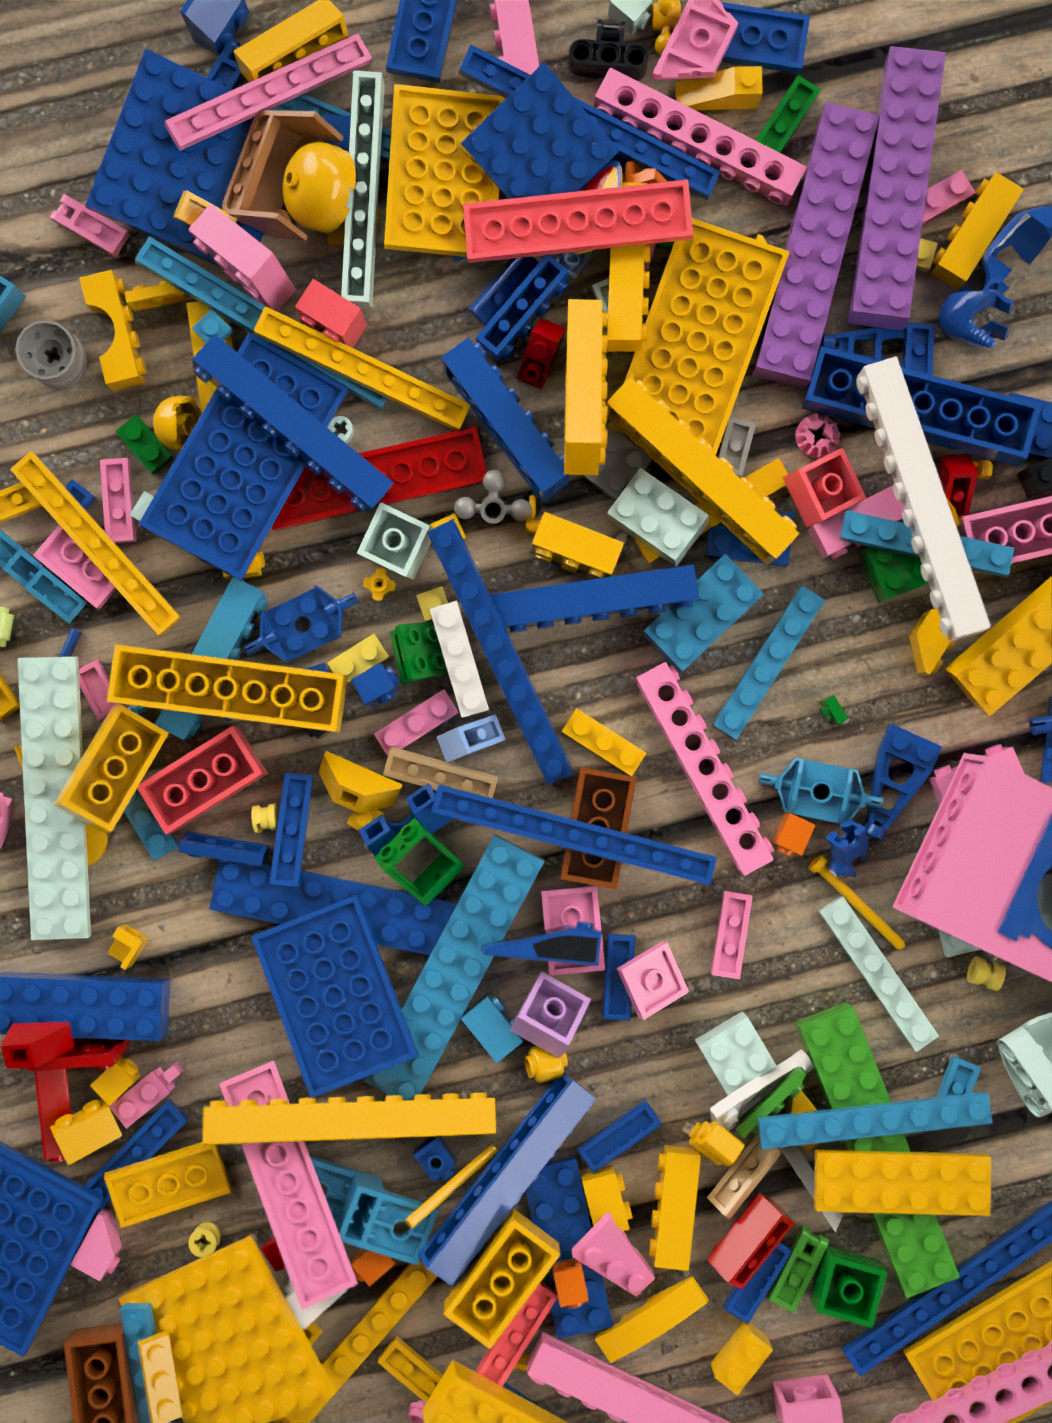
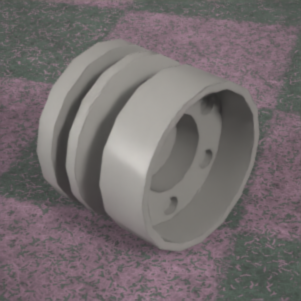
M49 320L33 322L25 327L17 338L15 350L18 362L24 371L46 386L56 389L68 388L79 382L85 374L88 364L86 349L78 338L59 323ZM53 356H61L59 361L52 360Z

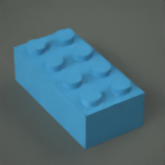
M726 554L697 580L700 602H693L694 607L687 609H677L676 605L669 606L641 633L674 666L678 673L683 672L764 595Z

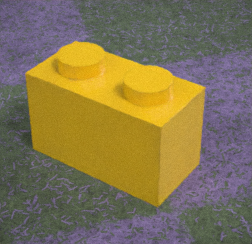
M103 1099L88 1102L79 1112L60 1117L50 1127L68 1165L122 1136L109 1106Z
M614 1166L599 1169L595 1173L591 1171L581 1174L593 1226L609 1211L620 1229L622 1228L623 1231L630 1230L628 1219L633 1217L629 1201L623 1202L621 1192L626 1191L622 1173L616 1174Z
M742 1322L711 1362L715 1378L738 1396L773 1351L768 1337L750 1322L749 1324Z

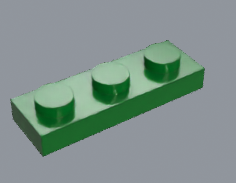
M798 75L755 141L781 153L819 96L821 89Z

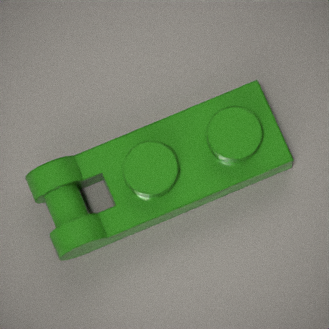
M803 1225L800 1226L791 1247L793 1252L767 1295L770 1301L795 1313L827 1249L829 1239L820 1234L816 1236L811 1233V1229ZM806 1244L813 1246L810 1254L803 1251Z

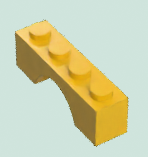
M112 270L80 277L86 305L94 313L110 317L115 328V336L111 347L99 357L105 384L112 391L145 384L143 374L147 373L143 358L138 355L137 348L140 347V341L136 331H132L130 322L134 321L130 306L125 303L124 292H127L124 280L118 278Z

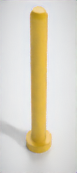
M823 855L816 857L810 863L808 869L813 874L818 872L896 949L902 950L905 947L904 940L839 877H834L830 873V868L826 865L827 859Z

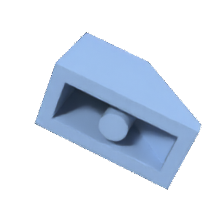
M496 714L437 736L446 763L506 740Z

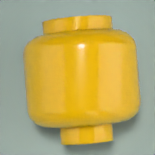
M534 1046L529 1049L528 1055L524 1057V1063L529 1078H534L536 1082L543 1083L561 1078L564 1073V1067L568 1066V1059L565 1052L560 1058H557L542 1048Z

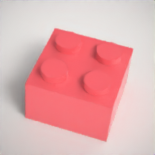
M312 279L295 306L299 320L304 325L324 334L336 343L339 341L352 348L367 327L360 307Z
M843 447L783 477L806 527L821 522L866 499V495Z

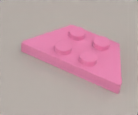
M688 0L653 71V79L670 80L714 77L738 27V22L730 13L724 10L723 4L719 0Z

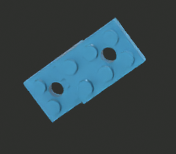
M309 1155L319 1182L326 1186L324 1196L341 1241L418 1266L421 1259L418 1254L427 1243L439 1212L438 1208H435L413 1229L408 1227L405 1233L397 1234L393 1231L394 1225L401 1221L406 1222L405 1219L418 1209L423 1202L384 1190L380 1177Z

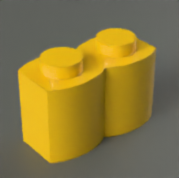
M707 1121L703 1123L698 1122L689 1133V1137H691L689 1144L716 1166L723 1164L728 1167L732 1165L745 1147L743 1142L716 1121L711 1123Z

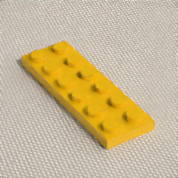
M815 1150L814 1209L816 1211L990 1216L991 1157L988 1154Z

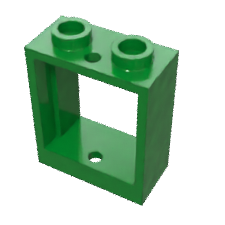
M415 817L374 857L387 875L425 906L465 867L458 856ZM425 838L441 854L412 881L396 865Z

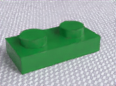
M137 414L115 431L152 475L174 458Z

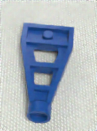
M907 322L903 331L875 327L837 333L835 335L823 334L819 350L822 346L880 362L886 360L881 355L882 342L898 338L903 341V360L899 362L900 367L932 375L935 324ZM872 340L873 356L856 354L854 352V341ZM836 342H837L838 345H839V346H838V349H835V343H836Z
M894 724L888 725L877 751L870 795L880 797L883 787L886 786L898 791L899 797L890 810L868 806L866 824L864 826L867 836L879 841L884 840L890 825L932 772L942 746ZM893 758L905 761L914 768L913 774L902 785L894 783L889 779V765ZM874 821H878L881 827L874 825Z

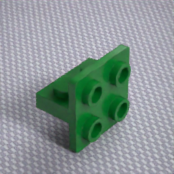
M433 621L399 624L395 626V630L389 631L402 685L447 675L445 660Z

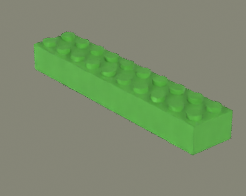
M844 1002L795 1022L806 1053L814 1065L813 1071L828 1109L891 1102L853 1006ZM904 1133L841 1140L844 1150L911 1152ZM870 1213L897 1285L906 1298L960 1278L935 1214Z

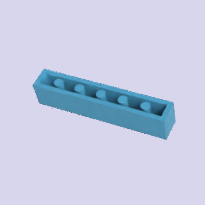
M232 577L192 655L238 661L242 653L240 646L244 639L248 640L255 628L253 622L257 614L261 615V611L265 610L268 604V600H266L268 594L244 581L241 582ZM162 709L155 725L182 740L191 741L192 737L196 738L203 727L201 720L204 715Z

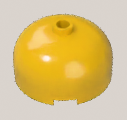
M313 142L301 147L292 156L284 173L282 192L285 207L296 223L304 228L323 233H331L343 223L350 210L346 207L350 188L355 189L356 184L355 166L350 153L329 143Z

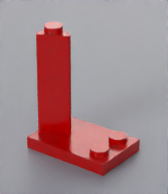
M74 1039L75 1046L72 1050L36 1068H27L28 1071H34L44 1160L49 1159L50 1162L65 1160L50 1127L60 1117L67 1114L72 1115L67 1069L96 1067L97 1070L109 1069L117 1063L129 1048V1040Z

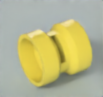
M975 956L968 968L967 981L975 985L984 984L987 989L997 992L1004 983L1006 967L997 962L988 963L986 959Z

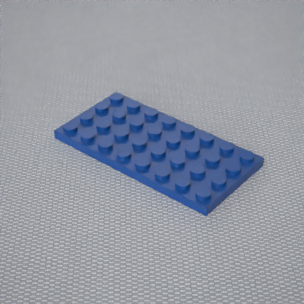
M249 332L237 353L328 428L349 388ZM215 390L138 525L242 582L303 473L307 462L299 455L297 457L291 455L283 447L285 443L277 437L274 439L269 437L261 429L262 424L254 418L252 420L246 418L239 411V405L233 400L226 401Z

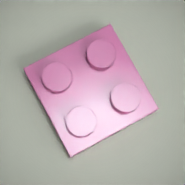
M661 941L617 968L634 1009L642 1020H645L689 992L667 942Z

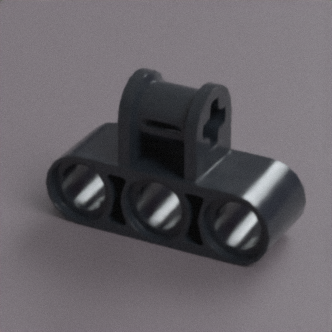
M598 19L596 40L578 39L570 45L568 67L572 74L579 77L604 79L609 68H612L638 81L646 73L649 55L643 45L624 43L625 21L616 24L604 23L602 19ZM584 56L587 59L577 60L575 57ZM611 58L614 61L611 63L604 62L602 59ZM637 60L641 64L633 65L630 61Z

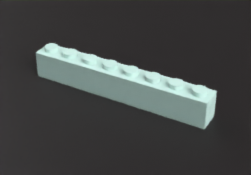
M353 71L349 153L355 166L356 184L355 189L350 188L346 207L350 210L345 218L341 296L361 309H372L385 84L382 72Z

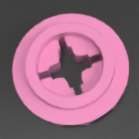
M816 413L805 417L800 422L795 436L796 443L804 454L813 458H822L836 449L841 433L838 430L837 422L830 419L829 415ZM822 426V435L825 439H820L813 445L815 435L811 431L816 432Z

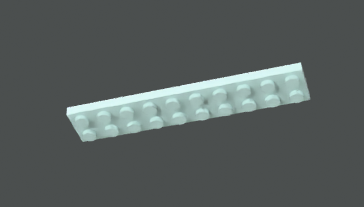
M78 656L18 658L31 940L89 938L91 936L86 823L53 805L83 756Z

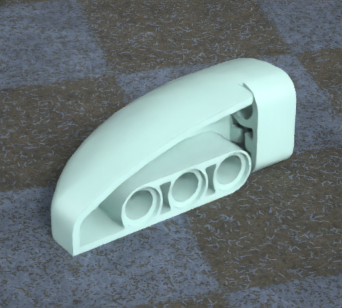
M1052 1012L1024 1023L998 1040L1001 1058L1015 1089L1030 1112L1038 1118L1052 1112Z

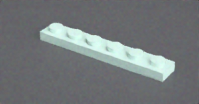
M839 896L820 909L818 912L912 1049L917 1052L939 1037L845 898Z

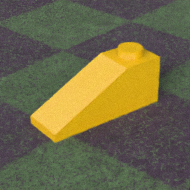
M762 66L732 67L717 71L712 78H691L675 83L676 101L695 111L757 109L763 94Z

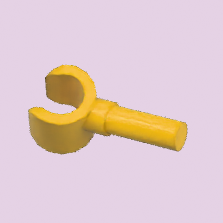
M972 460L975 468H977V478L989 479L992 476L993 464L990 461Z
M531 495L529 496V503L532 513L526 520L525 531L536 535L541 520L535 519L536 496Z

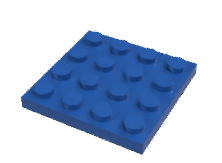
M545 62L461 142L464 149L508 199L577 192L619 152Z

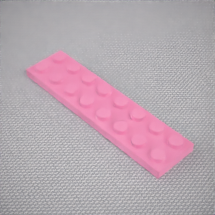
M274 1061L219 1083L224 1099L228 1101V1106H240L241 1100H258V1105H270L271 1099H287V1104H290ZM305 1142L241 1144L301 1310L356 1285V1278Z

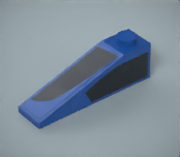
M577 921L576 926L565 925L481 945V951L485 955L598 966L602 931L593 928L594 923Z

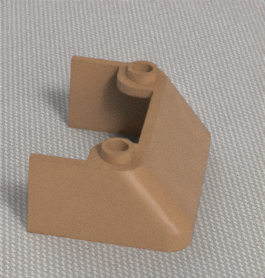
M264 110L259 112L251 123L226 191L222 209L228 215L236 218L237 221L275 238L306 241L308 235L294 226L290 214L282 210L284 204L282 185L286 167L292 156L301 147L313 142H342L344 136L315 111Z

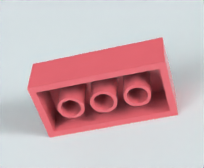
M231 726L140 783L137 789L164 833L171 834L267 775L268 772L240 727Z

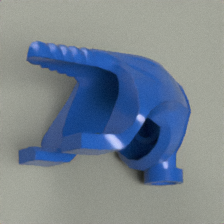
M961 287L957 292L950 294L942 303L938 313L939 325L948 337L956 341L976 347L992 348L996 345L993 338L1003 341L1008 338L1009 327L995 321H990L984 327L978 328L972 321L973 317L980 310L987 307H994L1010 315L1014 301L1006 298L1002 293L994 289L972 291L968 287Z

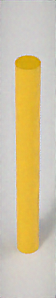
M490 1144L405 1219L408 1226L413 1229L498 1153L496 1147Z

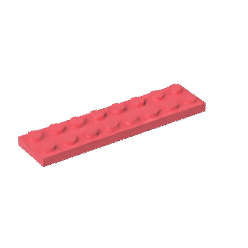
M688 180L463 204L467 259L469 263L693 239Z

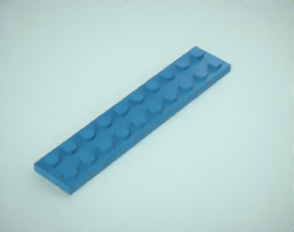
M494 833L402 1007V1012L419 1055L365 1077V1083L390 1096L402 1095L403 1101L414 1100V1095L422 1093L494 957L492 955H485L481 951V945L503 940L538 875L544 859Z

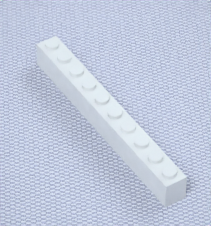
M897 356L866 365L858 375L857 388L860 394L865 396L867 417L870 421L873 420L876 443L879 447H882L885 454V469L888 474L892 475L895 483L893 484L894 495L898 501H901L904 510L902 512L904 524L906 527H910L913 536L911 539L912 548L920 556L922 562L921 574L923 579L929 582L932 591L930 592L931 603L935 609L938 608L941 617L939 621L941 632L944 636L948 637L949 642L981 633L991 626Z

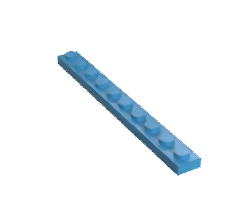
M150 236L135 258V264L253 333L265 307L263 304ZM270 343L349 388V392L379 410H382L388 398Z

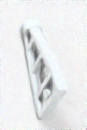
M800 1049L790 1058L778 1064L777 1067L755 1078L711 1107L712 1122L716 1121L726 1130L730 1131L739 1124V1118L760 1103L797 1066L806 1074L813 1070L814 1065L812 1061Z

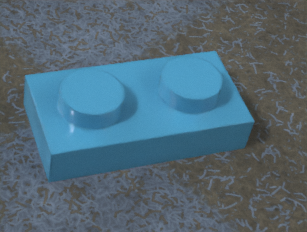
M952 1055L935 1097L972 1093L981 1067Z

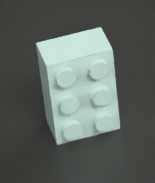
M641 468L607 512L610 522L639 540L675 567L678 566L709 523V515Z

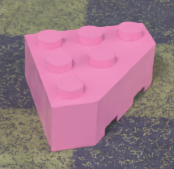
M212 204L204 210L188 229L195 238L193 244L205 255L209 253L214 261L224 269L223 273L232 282L236 283L238 281L254 300L278 312L296 291V288L273 252Z

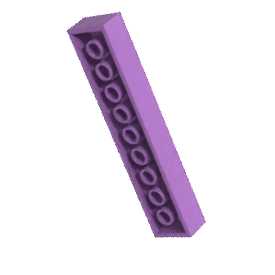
M894 46L889 48L883 69L877 115L880 117L872 146L847 324L903 331L909 319L946 52Z
M826 102L822 109L784 249L790 252L768 310L751 376L803 390L811 381L879 115Z

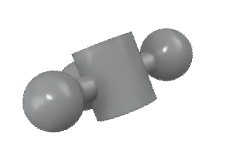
M498 470L488 471L484 475L483 485L489 491V496L485 497L481 504H476L469 497H461L454 505V511L458 517L469 519L475 513H480L486 522L492 524L500 522L505 515H511L516 521H525L532 513L530 503L524 499H518L511 505H505L503 499L498 496L499 491L505 485V477ZM495 502L500 505L501 511L498 515L491 516L485 511L486 505Z

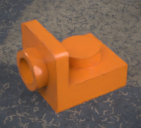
M632 160L626 162L623 182H647V184L667 182L655 168L641 171Z

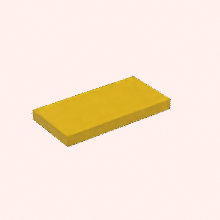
M203 1142L104 1174V1180L120 1228L232 1193V1185L219 1145H203Z

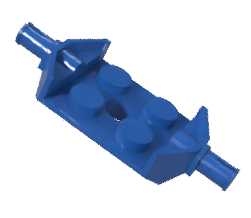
M315 585L313 589L266 612L261 611L260 637L244 645V649L247 650L248 656L262 649H268L288 663L342 637L343 613L346 612L345 609L359 603L355 592L342 599H335ZM300 618H308L311 623L309 630L304 633L298 632L296 622Z

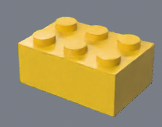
M544 512L532 542V553H535V558L550 564L553 560L561 563L562 569L575 574L577 570L588 574L587 578L592 580L611 577L624 543Z

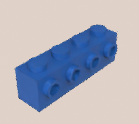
M545 255L476 336V342L482 346L487 357L497 365L502 359L506 361L511 357L516 349L514 345L520 338L523 340L527 338L533 329L532 324L538 317L540 319L543 318L551 308L550 302L556 296L560 298L569 286L567 283L569 270L552 256Z

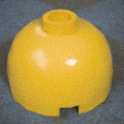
M172 396L162 401L157 407L152 420L154 432L158 441L168 449L181 451L199 420L201 407L195 402L198 401L195 397Z

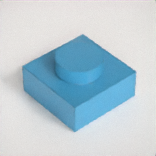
M212 309L192 328L205 343L214 334L225 341L234 332Z

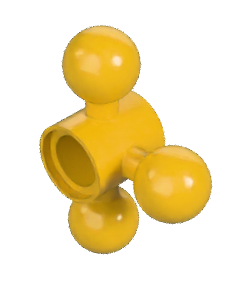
M658 0V3L652 4L651 30L661 31V34L655 41V49L659 55H662L672 35L671 31H674L681 16L679 0Z

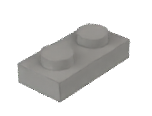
M730 416L725 428L718 459L721 457L726 459L733 466V472L741 478L756 423Z

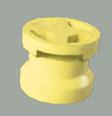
M276 803L269 804L263 808L259 805L252 806L251 817L254 832L261 833L264 829L277 831L279 812Z
M212 1222L199 1224L189 1238L190 1251L200 1258L213 1253L221 1241V1231Z

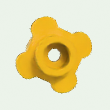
M377 568L374 575L363 580V586L371 591L372 598L376 601H381L385 595L396 588V583L388 578L384 568ZM378 582L382 583L381 587L377 586Z

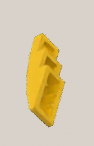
M691 1276L647 1298L645 1305L623 1315L620 1322L613 1325V1327L597 1333L595 1341L609 1362L612 1363L676 1326L708 1303L709 1299L694 1277Z

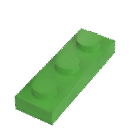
M797 1066L740 1121L735 1130L742 1138L750 1132L755 1135L759 1131L757 1117H764L769 1114L772 1116L776 1115L785 1106L782 1101L789 1095L794 1098L804 1088L802 1082L806 1073Z

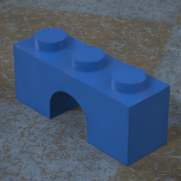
M429 783L405 798L411 808V812L404 821L391 823L383 815H380L359 829L367 848L374 856L414 817L432 833L453 820L451 817L431 812L436 792Z

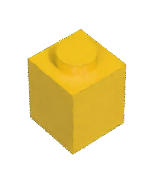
M122 1056L113 1067L106 1069L90 1086L110 1106L141 1075L138 1073L137 1065L132 1060L125 1059Z

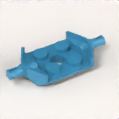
M795 757L780 775L760 773V778L770 779V781L759 779L758 784L773 786L775 789H778L782 806L786 813L843 824L846 820H851L861 807L869 806L882 809V804L872 801L883 803L884 798L864 793L857 769ZM825 784L829 787V795L825 799L814 797L813 789L816 785Z

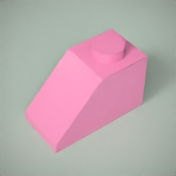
M106 1205L98 1213L70 1264L98 1281H101L107 1273L112 1275L121 1260L117 1255L122 1245L112 1209Z

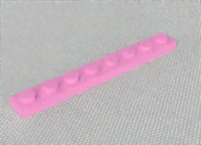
M359 34L353 35L165 120V127L177 148L181 151L251 119L261 111L270 110L370 64L372 57Z

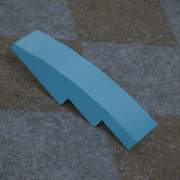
M0 529V566L22 584L28 592L70 624L88 602Z

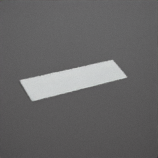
M795 1146L780 1147L814 1199L815 1173L803 1154ZM822 1212L836 1232L843 1217L841 1212Z

